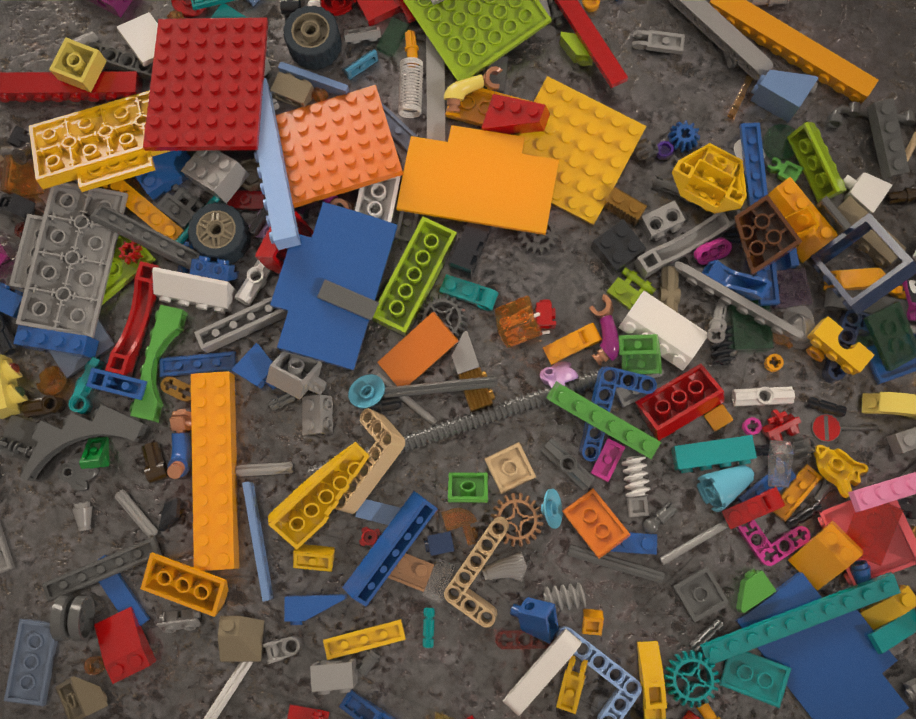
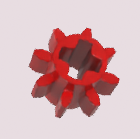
M124 241V245L118 247L121 251L119 258L125 259V263L128 265L131 262L138 264V260L143 258L140 252L143 248L140 245L137 246V243L133 241L131 243Z

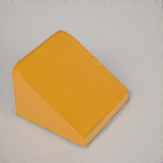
M723 404L704 415V418L714 432L733 421V418Z
M583 609L582 634L602 636L604 621L602 610Z

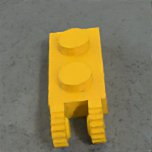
M572 655L564 673L556 708L576 714L586 677L585 672L588 661L583 660L580 666V673L572 671L576 662V656Z

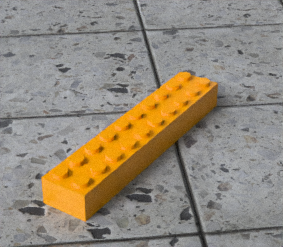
M229 371L191 374L194 568L201 571L238 569L239 528L238 488L235 473L237 466L235 375Z

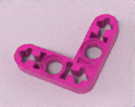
M755 520L747 523L750 529L755 528V531L750 532L748 535H746V532H749L746 526L742 527L740 525L736 527L758 561L765 566L775 565L806 544L811 537V533L806 527L797 526L770 543ZM797 531L804 532V534L802 535L803 540L796 539L792 541L790 539L798 535ZM754 534H758L761 537V543L757 546L751 541ZM782 540L787 541L789 544V549L785 552L779 548V543ZM776 551L778 553L770 557L771 561L764 560L765 552L772 553Z

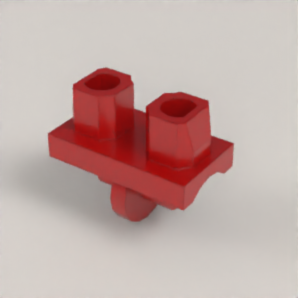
M774 409L771 411L772 417L767 419L769 424L761 429V433L766 435L771 443L778 444L783 441L781 432L786 431L788 436L800 433L798 424L801 423L800 417H794L791 413L787 415L786 411L780 413Z

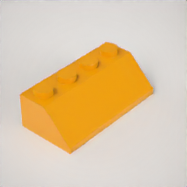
M791 177L768 193V196L784 217L809 205L820 223L816 234L809 238H805V236L800 238L802 242L796 249L801 263L805 262L839 236Z
M153 552L150 553L140 588L213 617L224 607L229 590L227 580Z

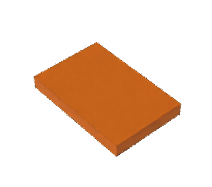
M594 488L562 511L598 559L631 536Z

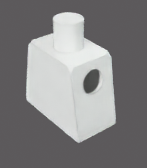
M868 173L861 174L857 180L849 175L843 179L845 187L849 189L844 199L846 200L851 196L871 215L892 187V184Z

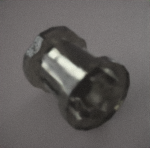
M25 143L22 148H16L12 151V157L16 163L23 165L27 163L28 159H33L31 143Z

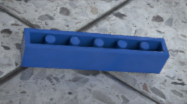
M413 491L342 587L352 599L365 607L369 604L438 510L437 507Z

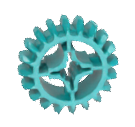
M690 650L689 656L686 651H682V658L679 654H675L677 661L675 662L670 659L669 663L672 664V667H665V670L670 672V674H664V678L670 680L665 683V687H672L668 690V694H675L673 700L676 702L680 700L682 706H685L687 701L690 708H693L694 701L698 707H701V700L708 704L707 696L714 698L715 696L711 691H718L714 683H720L718 678H714V676L719 674V671L712 670L716 665L711 664L708 666L710 659L703 658V653L701 652L695 655L694 650ZM694 662L687 671L679 670L684 664ZM700 664L706 672V681L700 678ZM683 675H686L688 677L694 676L695 679H697L700 682L689 681L688 678L684 677ZM676 676L683 679V693L677 686ZM696 687H704L699 693L690 695V692L693 693Z

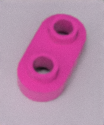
M717 238L700 245L694 252V258L701 265H706L710 261L727 256L731 252L732 245L726 238Z

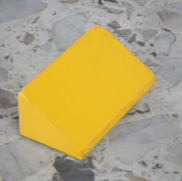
M303 544L297 550L294 548L293 568L332 572L335 548Z

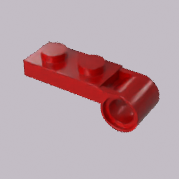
M774 487L724 509L722 513L731 530L786 505L777 487Z

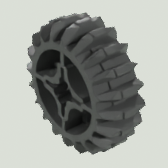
M441 294L438 295V300H435L434 296H432V303L425 300L424 303L427 307H420L423 313H417V317L420 318L417 321V325L428 317L430 312H435L439 317H446V323L444 324L459 340L461 336L458 332L463 334L465 330L462 327L468 326V323L464 321L468 319V315L464 314L466 308H460L462 302L455 304V297L449 301V295L442 299ZM441 306L449 307L446 311L437 309V307ZM456 312L458 323L454 328L450 323V319Z

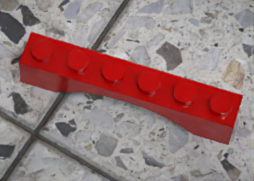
M142 261L139 263L134 279V293L129 317L120 339L110 353L105 369L108 372L128 377L133 375L157 299L153 292L152 270L153 267L161 268L158 265Z

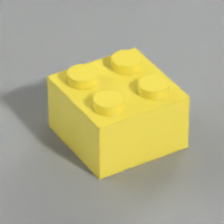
M65 37L49 70L58 80L91 92L107 60L99 50Z

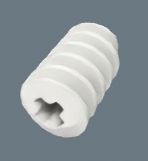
M646 456L625 457L624 459L627 460L621 463L623 466L628 467L623 470L624 474L629 475L624 478V481L630 482V484L625 486V489L631 490V492L626 494V497L646 496L645 492L651 490L650 487L644 486V484L649 482L648 479L643 478L648 472L642 470L647 464L641 463Z

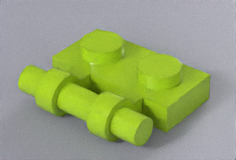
M625 267L622 274L627 279L624 281L618 277L606 293L628 310H631L643 291L653 295L656 289L651 286L648 280L645 281L640 278L637 272ZM633 281L641 288L637 291L629 284Z

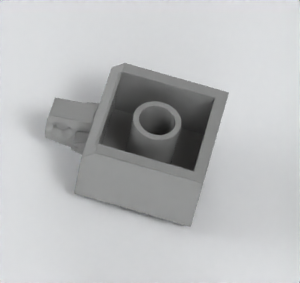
M285 351L270 365L266 380L267 383L299 400L308 390L321 395L327 383L319 378L322 367L320 361Z

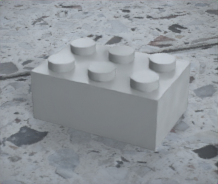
M218 150L196 151L181 170L195 185L225 203L230 200L250 175L237 161Z

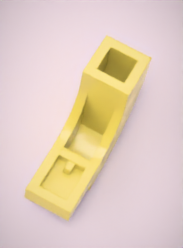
M896 392L863 393L862 413L901 415L916 420V395Z

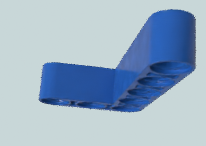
M604 366L598 372L591 402L610 412L616 387L651 394L656 390L657 383L654 378L647 375ZM610 370L612 372V378L606 381L604 379V373ZM626 375L631 376V382L628 385L623 383V378ZM648 379L650 382V386L648 389L644 390L642 388V383L644 380ZM606 389L608 396L605 399H600V391ZM586 422L579 452L585 460L595 461L600 455L605 432L598 429V435L591 437L590 430L596 427ZM593 447V454L586 456V448Z

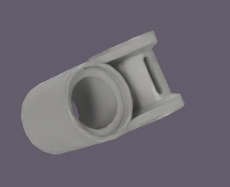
M293 635L262 644L267 652V664L283 660L301 652L304 646L302 638ZM290 640L295 641L297 644L295 651L289 648Z

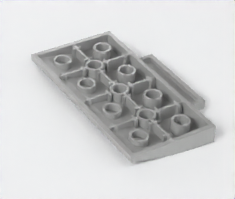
M66 182L50 188L43 216L27 214L9 286L13 288L24 289L16 320L17 325L85 335L94 339L119 234L92 221L90 216L101 203L124 214L128 199L127 193L102 188L81 192L78 184Z

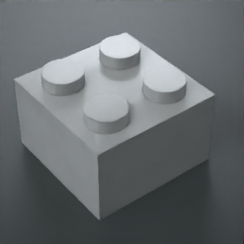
M356 658L316 661L310 666L312 692L317 691L318 695L330 694V691L338 690V693L351 692V689L358 683Z

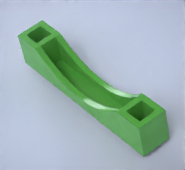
M160 305L159 310L156 311L155 327L150 332V345L147 346L145 351L146 360L140 369V380L147 381V386L143 399H135L131 403L130 416L159 423L164 405L157 386L159 358H162L168 345L184 330L188 313L183 309Z
M557 381L546 397L554 404L652 459L661 444L659 440Z

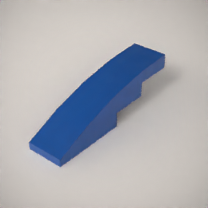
M352 689L351 692L346 694L339 706L354 719H395Z

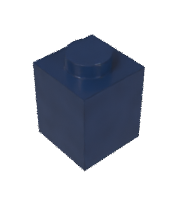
M451 531L427 536L428 540L424 541L426 552H430L431 556L455 551Z

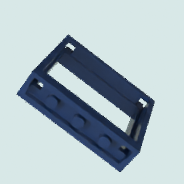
M870 212L811 256L815 262L812 266L819 274L821 272L825 274L822 276L829 286L831 284L835 286L832 289L838 298L843 296L845 300L842 303L848 310L852 308L857 315L916 274V263ZM870 230H873L902 263L852 298L825 264Z

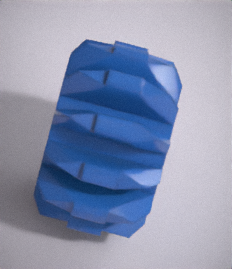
M687 120L683 124L678 121L676 126L673 125L670 128L671 132L668 133V138L670 139L669 142L675 145L674 150L679 148L681 153L685 149L690 152L692 147L695 148L697 146L700 135H698L699 128H693L694 123L688 125Z

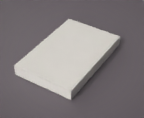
M150 13L117 26L118 32L144 67L153 63L158 23Z

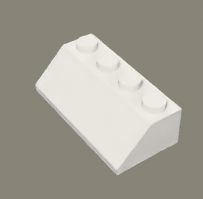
M401 176L360 188L355 211L392 222Z
M153 267V292L159 298V301L165 303L176 301L178 305L189 307V304L196 305V308L201 310L211 308L214 309V312L225 314V312L232 313L237 291L229 282Z
M645 291L642 292L618 327L628 335L658 334L661 357L682 371L690 363L707 338L706 331Z

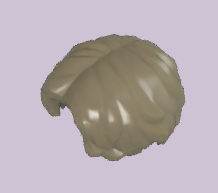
M255 158L243 160L239 164L250 175L241 187L249 191L261 190L260 183H263L262 178H259L257 167H260L259 163L256 162Z

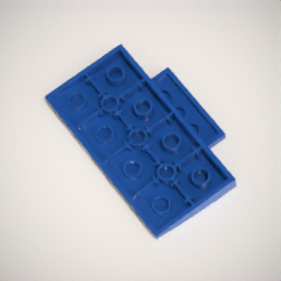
M323 202L312 237L299 234L301 245L288 248L270 303L271 307L288 311L277 345L279 350L354 371L369 320L322 301L317 296L326 279L375 301L398 225Z
M797 572L780 585L776 592L752 607L737 619L736 622L741 628H744L822 597L802 572ZM858 610L757 647L764 658L792 668L786 687L811 719H896L909 708L882 674L897 662V659L889 650L883 654L877 653L868 637V634L874 630Z

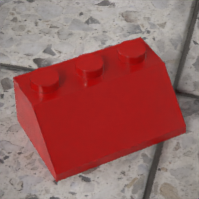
M294 211L299 234L312 237L314 231L297 211ZM270 227L255 257L266 268L280 274L288 248L278 250L275 243H271L269 232H272Z

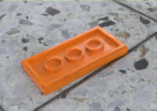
M432 312L377 363L397 386L410 385L458 343L459 340L437 314Z

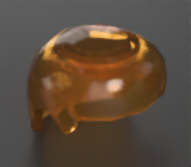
M50 366L40 372V383H36V386L43 395H55L63 390L67 379L59 366Z

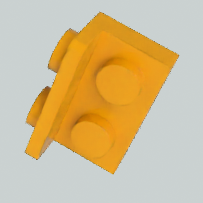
M809 205L785 217L800 238L813 236L817 233L816 230L820 226Z

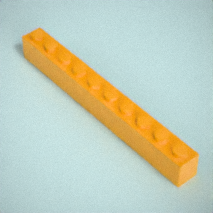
M710 0L709 2L713 8L744 36L751 38L758 45L771 50L773 54L784 58L789 64L799 67L804 73L817 76L819 82L832 87L837 93L845 95L852 102L862 104L879 81L747 0Z

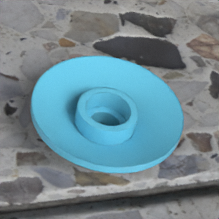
M364 375L351 385L348 392L349 400L357 408L371 407L382 398L385 392V384L377 375Z
M548 489L545 493L544 502L541 505V512L545 515L548 525L553 529L558 528L562 522V503L558 492L555 489Z

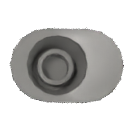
M790 305L783 314V320L803 331L804 335L797 341L787 336L786 339L795 348H807L811 345V340L807 336L816 327L813 314L804 305Z

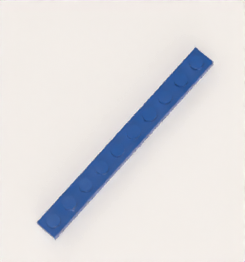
M741 123L739 126L748 207L768 195L760 123ZM774 262L767 268L755 273V276L766 278L772 282L768 295L758 300L759 306L780 304L776 262Z

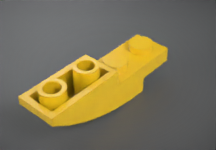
M658 641L637 642L644 719H666V691Z

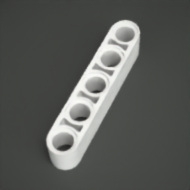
M565 628L504 698L503 703L519 716L577 651L582 642Z

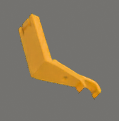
M881 268L830 271L846 290L866 289L886 275ZM824 282V284H826L824 285V290H826L827 288L835 287L832 284L829 286L826 282ZM898 286L888 293L896 299H907L903 286Z

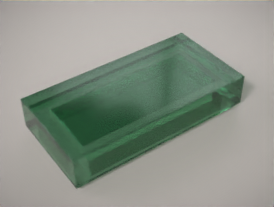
M393 17L378 42L376 49L393 57L405 36V32L409 29V24Z

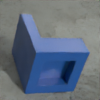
M795 248L776 261L777 272L794 270L799 266L797 249Z

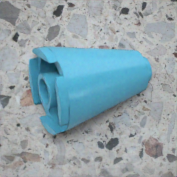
M739 465L703 474L697 479L700 480L697 488L703 501L706 504L710 503L713 506L711 508L713 511L720 512L754 481V472L746 465Z

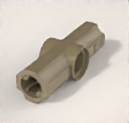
M674 266L662 267L658 300L678 313L681 291L678 288L679 272L676 271Z

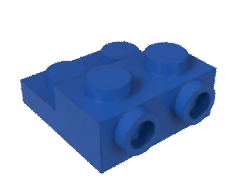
M199 255V258L192 259L190 274L223 281L239 278V271H235V265L229 264L228 260L217 259L216 262L211 261V257Z

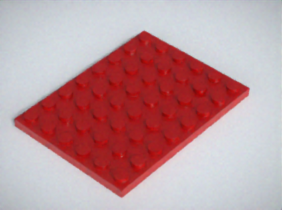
M267 18L158 19L143 141L145 151L258 150L268 35Z

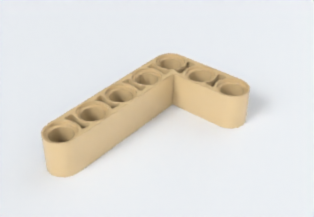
M369 408L362 411L360 422L376 442L367 452L370 455L357 476L353 478L350 487L346 493L344 492L335 508L349 514H354L360 508L405 446L404 437L383 414Z
M496 517L492 520L444 592L447 602L483 627H490L494 624L497 617V609L469 587L508 531L509 523L503 517ZM494 524H502L504 527V531H496L494 528ZM483 540H490L493 544V547H485L483 544ZM472 556H478L481 559V563H474ZM461 573H468L470 575V579H463ZM451 588L457 589L458 592H459V595H458V596L452 595L451 592H450V589H451ZM472 600L476 607H469L466 601ZM489 612L492 615V619L484 618L483 613Z

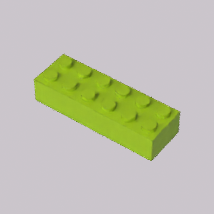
M426 217L421 218L378 301V307L372 318L374 322L405 337L409 334L417 318V313L420 312V307L424 305V301L427 299L457 240V232Z

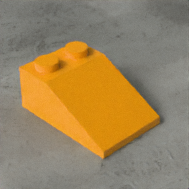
M832 520L791 556L788 561L799 572H802L818 591L863 555V550Z

